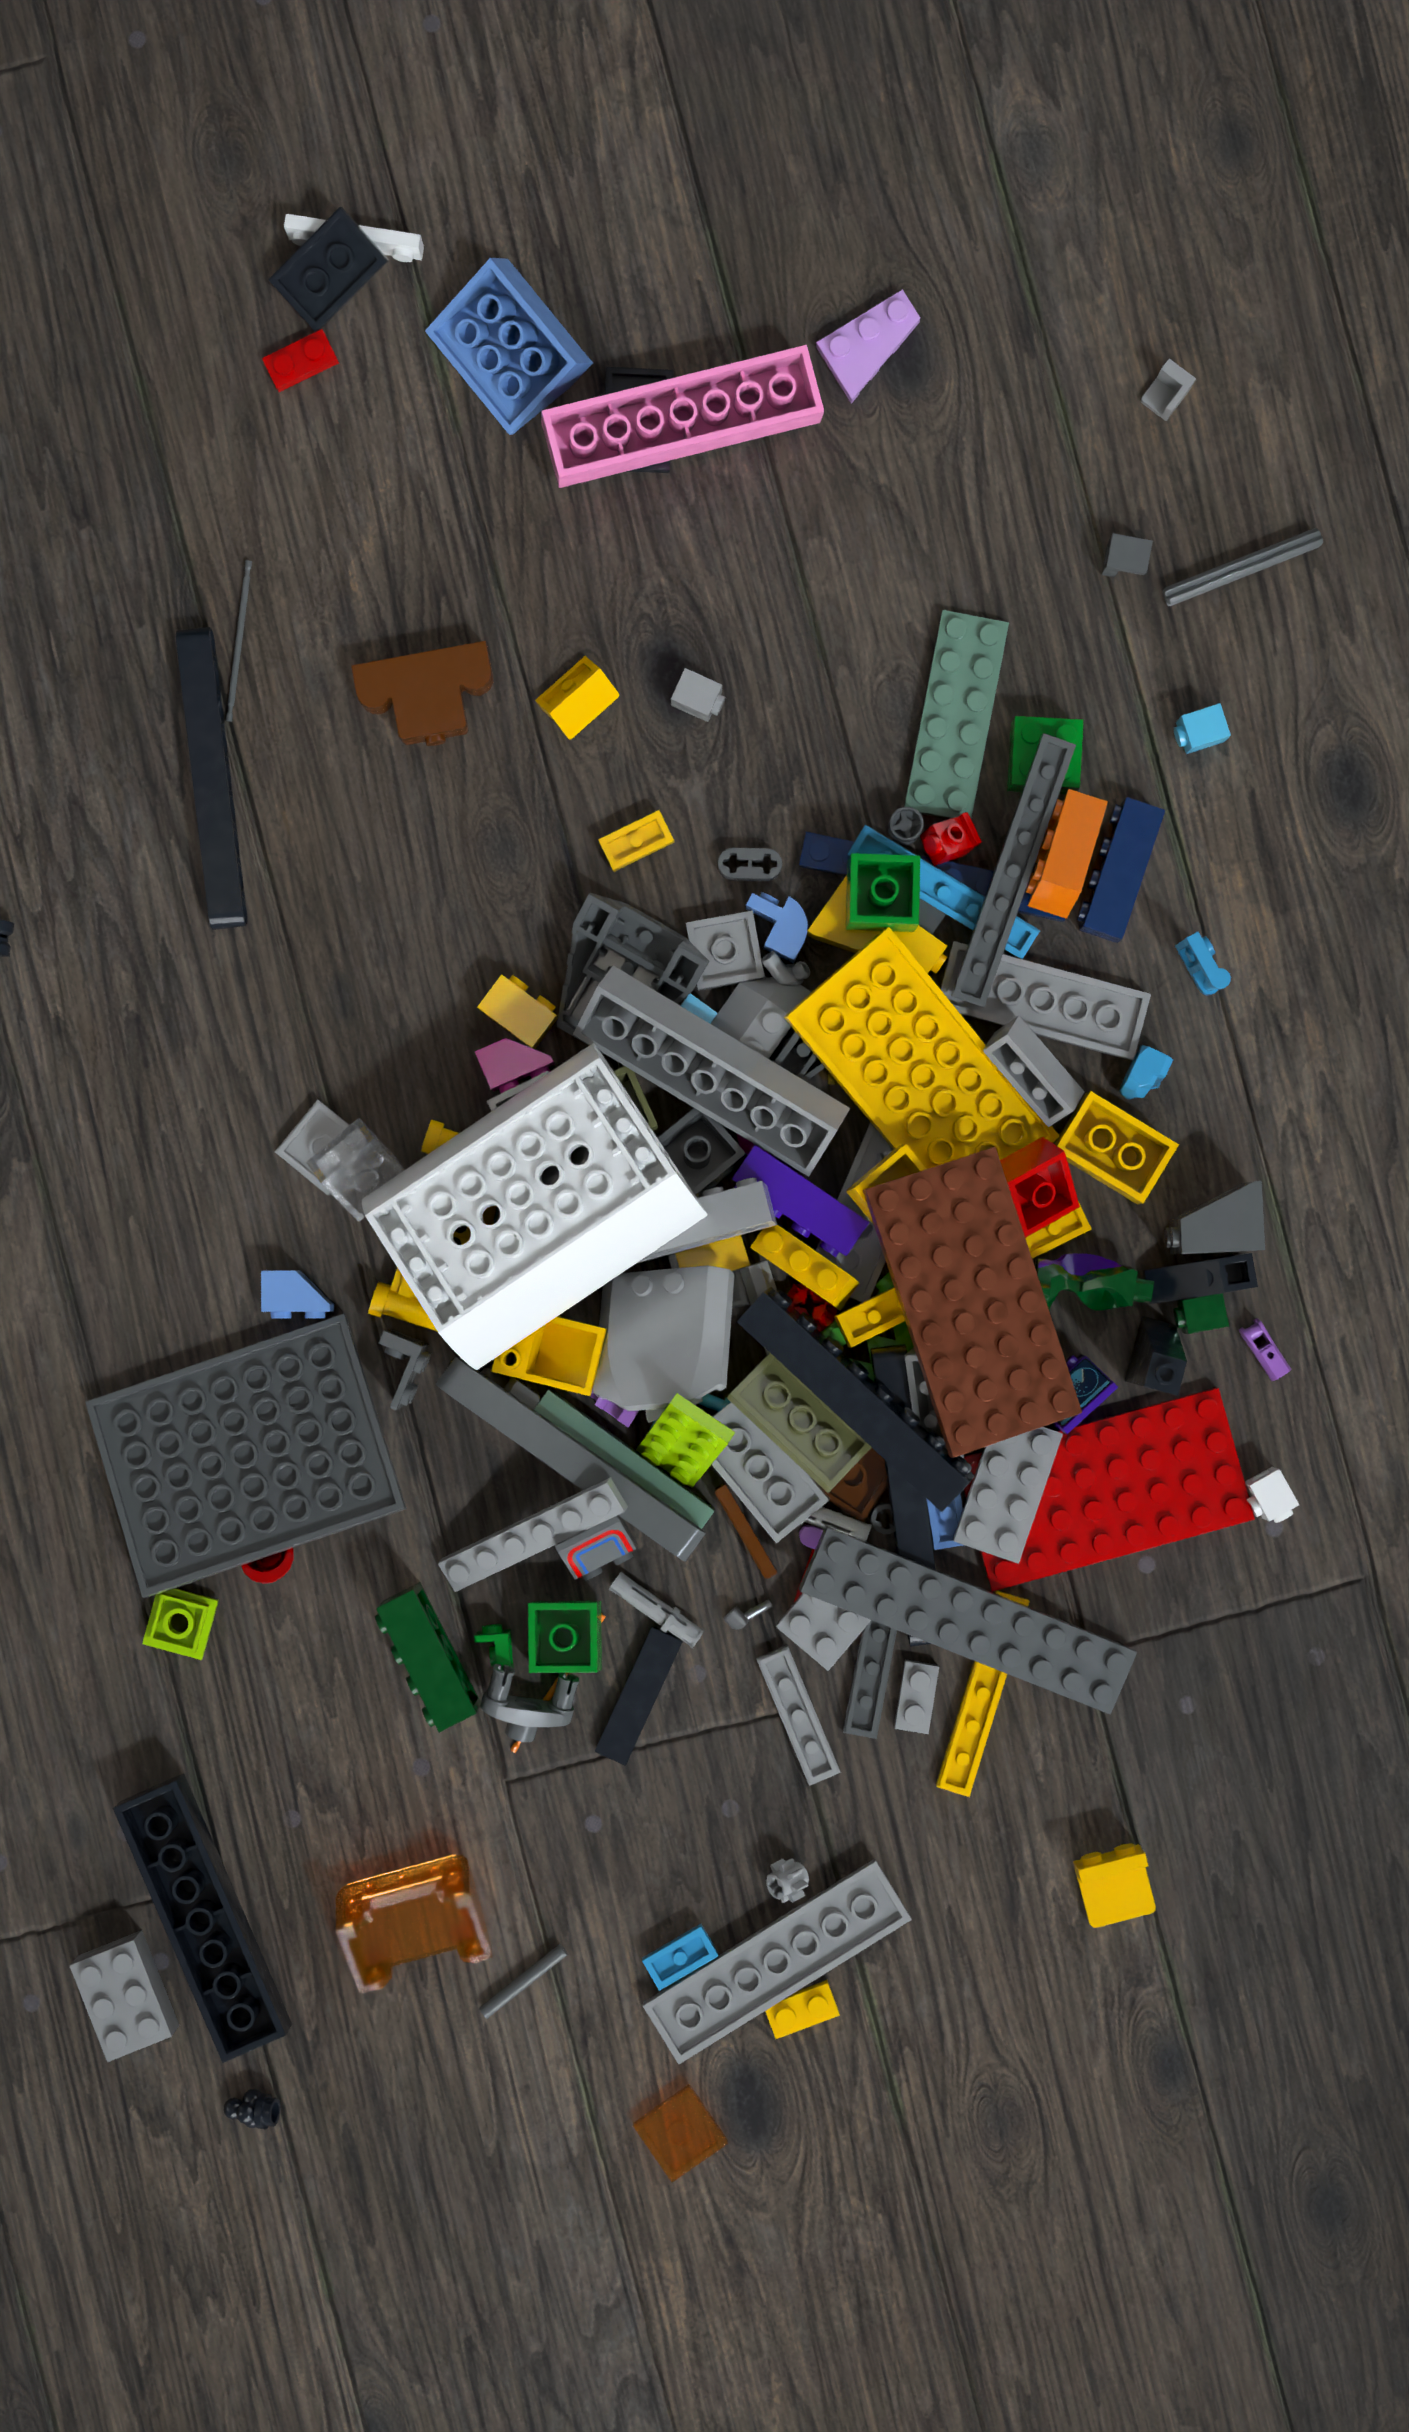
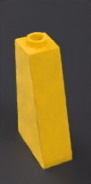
M846 876L808 929L807 935L812 939L857 953L881 931L846 930ZM919 925L914 932L893 931L927 974L930 970L936 974L948 958L943 954L947 945Z

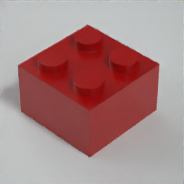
M1044 1137L1035 1140L1000 1160L1025 1238L1080 1207L1065 1151Z

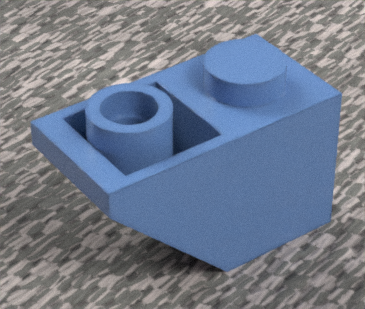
M300 1270L261 1271V1312H271V1318H291V1312H305V1318H325V1312L334 1311V1303Z

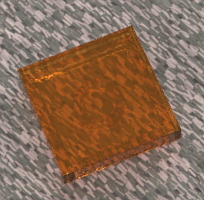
M690 2084L633 2122V2127L671 2182H674L728 2144V2139Z

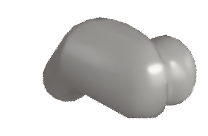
M771 951L761 960L773 978L782 985H799L803 983V979H807L810 976V969L805 962L799 961L795 965L784 964L775 951Z

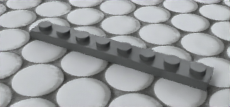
M1044 733L1041 734L951 993L952 997L985 1007L1076 744Z

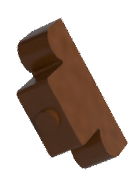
M486 641L351 665L356 694L361 705L367 712L382 714L387 712L393 704L398 734L405 745L425 742L426 746H435L445 743V738L467 734L469 728L462 692L466 691L472 696H481L486 694L493 684V672Z

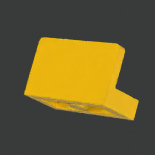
M584 656L541 694L535 702L541 710L554 720L568 739H572L619 697V693L603 671L589 658Z

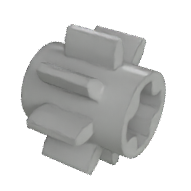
M791 1858L787 1861L781 1859L770 1865L773 1872L767 1875L766 1884L774 1898L781 1899L782 1903L788 1900L793 1903L805 1896L802 1889L808 1886L809 1876L801 1863L794 1862V1859Z

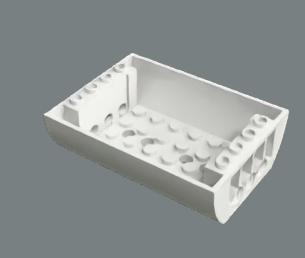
M594 1043L362 1199L365 1217L436 1330L448 1345L475 1370H478L708 1215ZM578 1147H585L589 1151V1158L582 1165H574L571 1161V1154ZM548 1167H556L559 1170V1179L553 1185H545L542 1182V1173ZM491 1206L498 1207L500 1210L498 1222L493 1225H486L483 1220L484 1211ZM461 1226L469 1227L471 1231L469 1241L463 1245H457L454 1241L455 1230Z

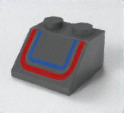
M617 1515L556 1544L555 1548L574 1579L576 1580L583 1576L584 1580L587 1581L603 1572L601 1566L611 1561H614L615 1565H619L634 1557L631 1551L637 1549V1544L625 1520Z

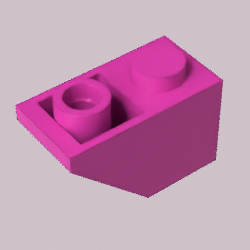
M507 1038L475 1051L492 1091L499 1089L500 1093L518 1086V1081L525 1077L531 1076L532 1079L546 1071L551 1072L549 1067L555 1065L550 1055Z

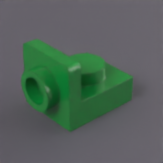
M502 1624L482 1626V1631H478L474 1635V1642L495 1641V1646H490L489 1649L491 1667L495 1664H501V1670L504 1665L514 1668L511 1629L503 1630Z

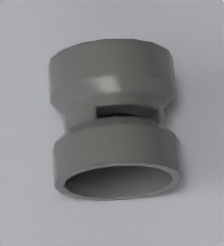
M911 807L897 809L892 814L888 824L890 839L901 846L914 843L919 838L924 827L921 814Z

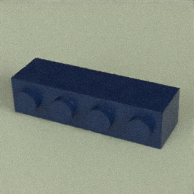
M1128 797L1124 799L1121 806L1115 804L1109 820V824L1114 825L1110 838L1104 837L1098 856L1103 857L1100 869H1093L1087 888L1093 889L1089 902L1083 900L1078 912L1077 920L1082 921L1079 931L1115 943L1123 939L1165 813L1164 809Z

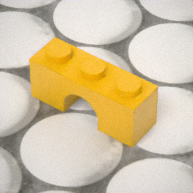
M779 1225L762 1229L750 1247L838 1310L843 1308L859 1285V1282L853 1276Z

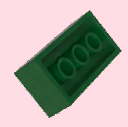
M421 1582L385 1599L376 1608L378 1614L375 1615V1620L383 1634L388 1633L394 1643L390 1647L391 1652L399 1665L404 1663L410 1675L406 1677V1681L414 1696L420 1695L426 1706L422 1708V1712L430 1727L435 1725L440 1733L475 1715L481 1701Z

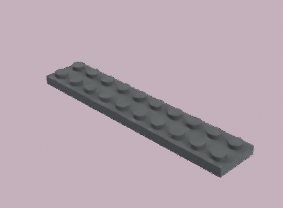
M826 1525L799 1586V1590L802 1593L1110 1715L1137 1654V1651L1133 1648Z

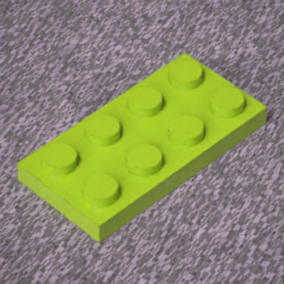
M676 1393L643 1438L636 1451L641 1453L643 1459L654 1466L659 1465L669 1472L672 1479L677 1483L693 1488L728 1445L735 1432Z

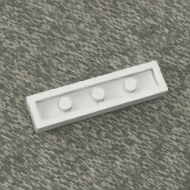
M286 214L284 228L289 240L302 246L326 220ZM359 225L384 255H391L394 259L401 262H412L413 259L422 260L424 245L421 235Z

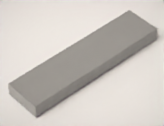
M788 1645L757 1657L759 1667L809 1786L841 1773Z

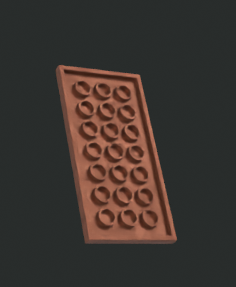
M996 1147L863 1190L949 1456L954 1458L1081 1414L1082 1410Z

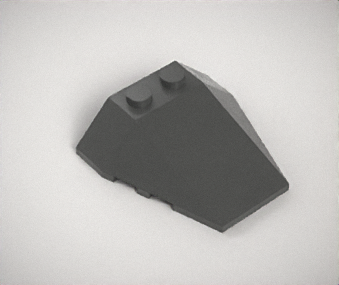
M590 892L573 923V936L567 959L568 967L562 990L557 1027L574 1036L573 1033L598 984L612 966L617 967L676 1004H679L694 990L709 960L686 937L627 903Z

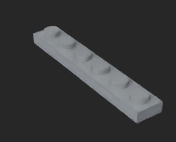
M610 1477L443 1557L438 1565L453 1590L457 1592L625 1512L628 1506Z

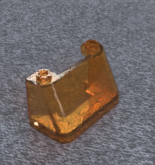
M451 1855L352 1882L342 1887L336 1895V1933L360 1994L385 1987L392 1978L393 1966L457 1949L460 1959L467 1963H478L493 1958L492 1945L472 1871L467 1858L463 1855Z

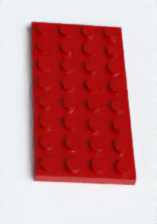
M1212 1388L1077 1425L1068 1434L1063 1433L1019 1564L980 1551L991 1591L1255 1520L1252 1506L1246 1500L1249 1496L1219 1388ZM982 1452L964 1456V1459L972 1467L971 1472L974 1475ZM972 1479L971 1482L963 1489L966 1499H967V1496H968V1493H969V1490H970V1487H971V1484H972L973 1479Z

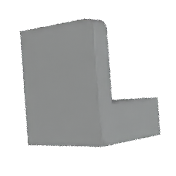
M1168 359L1155 381L1142 396L1141 403L1167 421L1190 391L1196 378L1171 359Z

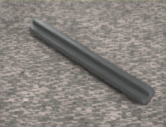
M1313 528L1167 586L1162 591L1163 598L1168 606L1175 605L1319 548L1323 544V538L1319 529Z

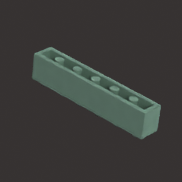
M551 1388L534 1410L701 1529L714 1513V1507L684 1485L677 1483L658 1466L647 1462L640 1453Z

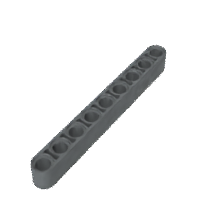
M455 1356L436 1382V1385L449 1396L580 1489L585 1490L611 1477L628 1506L625 1512L619 1514V1516L679 1559L686 1562L706 1533L696 1524L479 1370L469 1366L460 1357Z

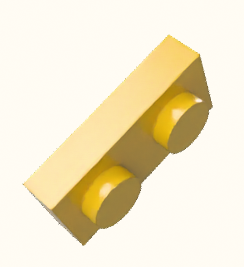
M660 810L598 839L613 872L674 843V839Z
M828 1980L796 1991L765 2011L775 2039L840 2016Z

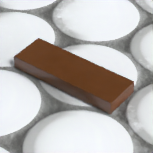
M726 1482L715 1488L717 1498L764 1578L769 1579L778 1574L777 1569Z

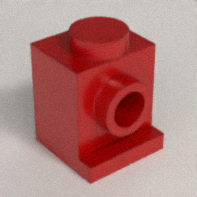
M968 812L933 824L920 835L924 849L934 866L963 857L982 842Z

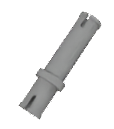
M623 1572L619 1573L608 1589L661 1625L660 1629L666 1633L668 1630L691 1648L695 1646L705 1631L681 1615V1610L676 1606L674 1609L648 1590L631 1580Z

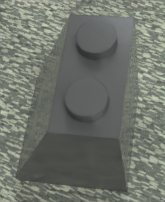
M1262 1181L1241 1183L1169 1220V1227L1164 1228V1243L1166 1248H1170V1254L1265 1250Z

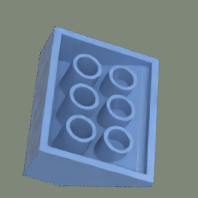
M489 258L425 330L509 435L517 432L567 391L593 364L509 259Z

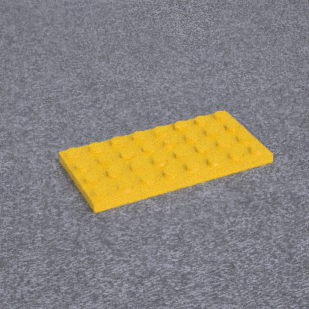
M890 927L883 929L784 1016L785 1020L893 1150L900 1145L907 1144L927 1169L996 1147L999 1159L1001 1160L1041 1137L1052 1143L1059 1137L1052 1126L1048 1127L986 1056L983 1052L986 1046Z

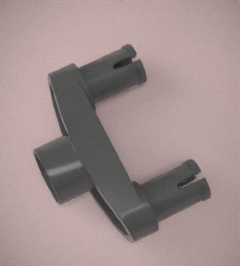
M501 1664L493 1666L488 1691L483 1693L480 1708L486 1714L507 1722L505 1734L508 1737L520 1742H532L535 1740L538 1727H561L570 1724L575 1709L572 1704L580 1682L579 1677L568 1673V1677L565 1679L566 1673H559L553 1699L546 1701L509 1696L510 1685L515 1674L514 1668L504 1665L501 1670Z

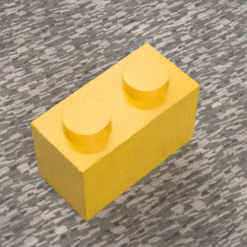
M501 974L477 1008L528 1047L536 1049L558 1019L557 1015L553 1013L556 1007L541 995L534 999L525 991L528 989V986L514 975L507 979Z

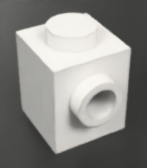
M1272 1466L1245 1481L1250 1498L1246 1500L1252 1506L1253 1514L1256 1517L1261 1515L1267 1521L1274 1520L1275 1523H1278L1293 1515L1291 1509L1299 1506L1279 1468Z

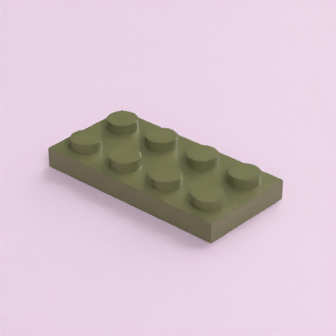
M771 1353L727 1397L730 1402L827 1493L872 1448Z

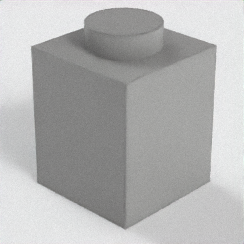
M685 668L672 695L671 706L709 722L712 714L718 716L726 697L721 695L722 684Z

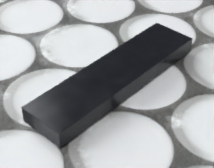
M654 1626L651 1627L597 1744L596 1753L626 1766L683 1642L681 1639L667 1632L665 1633Z

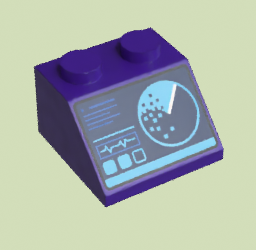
M1071 1355L1065 1360L1082 1410L1081 1414L1052 1423L1059 1431L1065 1434L1074 1429L1118 1388L1085 1355H1080L1077 1358Z

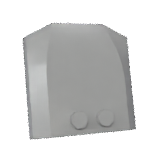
M709 1265L621 1273L603 1285L599 1327L605 1328L607 1331L594 1380L593 1393L599 1398L615 1403L627 1411L665 1409L676 1393L696 1405L703 1401V1396L715 1389L718 1391L725 1389L727 1385L734 1273L730 1269Z

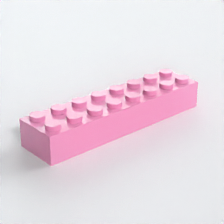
M803 345L542 410L541 423L558 487L562 488L821 422L824 408L808 347Z

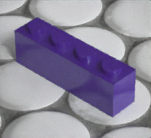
M755 1144L732 1177V1180L735 1182L748 1178H756L757 1182L763 1181L768 1187L775 1217L779 1219L784 1214L794 1221L791 1228L806 1238L811 1233L822 1240L819 1247L834 1257H837L839 1252L847 1256L870 1223Z

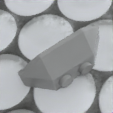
M773 977L739 982L711 1025L770 1059L791 1029L784 1016L811 992L800 984H779Z

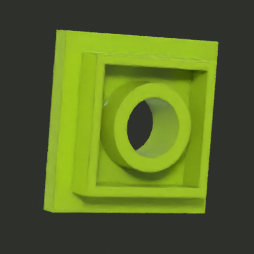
M177 1588L156 1594L142 1644L202 1660L219 1600ZM174 1614H183L187 1618L188 1628L186 1631L179 1632L172 1627L171 1619Z

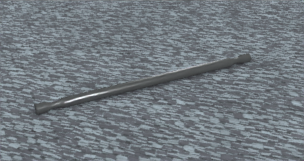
M249 560L245 561V576L242 585L226 722H232L233 718L232 709L235 703L250 583L249 574L252 567V561Z

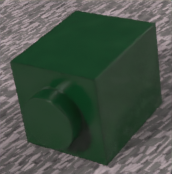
M1223 1293L1177 1300L1178 1308L1173 1309L1175 1324L1177 1328H1182L1184 1334L1229 1327Z

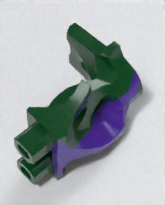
M1074 1253L1065 1254L1056 1260L1037 1258L1034 1265L1048 1309H1050L1061 1290L1074 1292L1085 1306L1096 1311L1133 1306V1301L1145 1303V1301L1151 1302L1154 1281L1137 1279L1138 1271L1128 1269L1112 1260L1097 1255Z

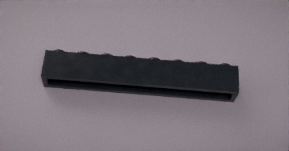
M772 1287L765 1290L737 1322L937 1509L943 1512L974 1478L975 1475L971 1472L972 1467L961 1456L950 1457L948 1450L945 1448V1441L935 1432H927L919 1424V1417L911 1409L900 1407L893 1400L895 1398L894 1394L881 1383L877 1385L867 1376L869 1374L868 1370L857 1360L851 1361L842 1353L843 1347L831 1336L826 1338L816 1329L818 1327L816 1321L804 1312L800 1314L791 1305L793 1302L785 1292L780 1289L775 1291Z

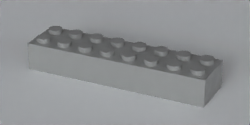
M615 966L611 967L598 984L573 1033L574 1036L589 1045L594 1043L604 1054L808 1177L850 1110L846 1105Z

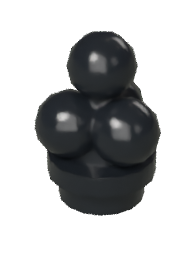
M250 2089L244 2094L242 2101L238 2098L227 2100L223 2111L227 2118L232 2120L238 2119L246 2127L265 2130L269 2126H276L280 2117L281 2106L279 2099L273 2098L271 2094L262 2093L257 2089Z

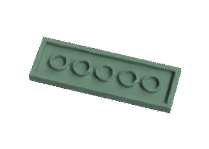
M942 610L904 807L914 808L922 815L947 820L958 817L965 812H968L970 818H972L1009 622Z

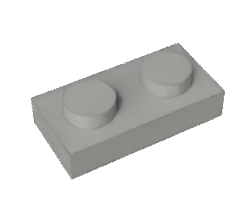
M905 1659L895 1716V1729L929 1734L939 1665Z

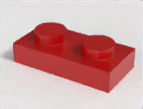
M323 329L262 358L278 392L339 363Z

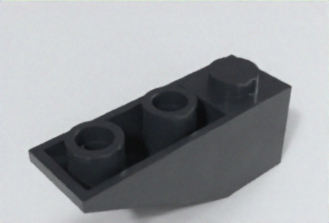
M1242 1253L1144 1270L1145 1280L1154 1281L1150 1304L1258 1287L1252 1253Z

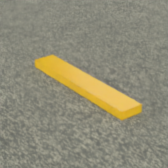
M995 1591V1594L1025 1606L1029 1605L1030 1601L1002 1591ZM973 1662L936 1787L970 1797L1007 1677L1006 1673L979 1662Z

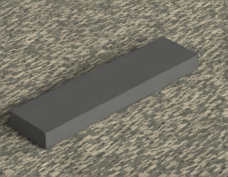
M873 1620L861 1632L843 1733L877 1739L897 1630Z

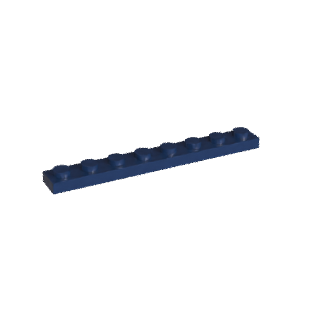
M806 832L799 867L847 876V861L850 857L847 853L854 841ZM920 856V858L933 865L930 857ZM949 861L935 865V867L983 896L987 893L994 872ZM1024 893L1018 913L1060 922L1065 921V918L1029 907L1028 902L1031 894Z

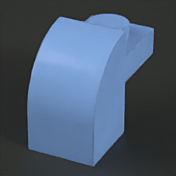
M761 892L757 896L752 893L746 904V910H753L754 914L774 924L763 949L769 952L775 951L780 958L794 964L807 935L808 924L805 912L798 902L791 897H788L784 907L781 908L777 906L779 900L771 895Z

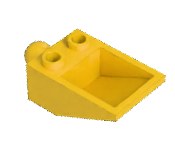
M557 1316L494 1359L491 1372L591 1396L607 1329ZM514 1353L517 1357L516 1363L511 1366L512 1354Z

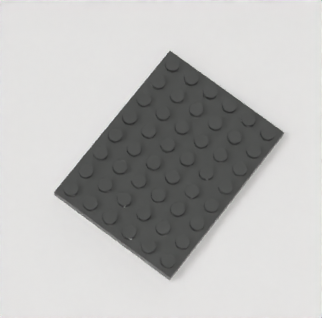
M345 1314L85 1402L143 1598L407 1509Z

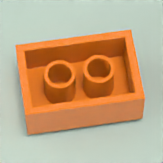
M1068 789L1063 800L1057 799L1043 843L1035 861L1037 864L1034 873H1031L1025 892L1031 894L1028 902L1029 907L1065 919L1068 917L1082 891L1108 801Z

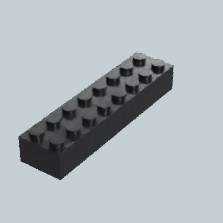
M185 1774L178 1775L121 1800L113 1808L222 2063L286 2036L292 2026V2022Z

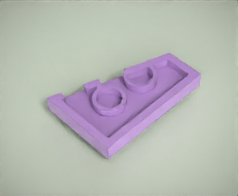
M903 289L816 342L817 350L851 404L865 385L878 373L880 367L890 355L894 354L920 322V316Z

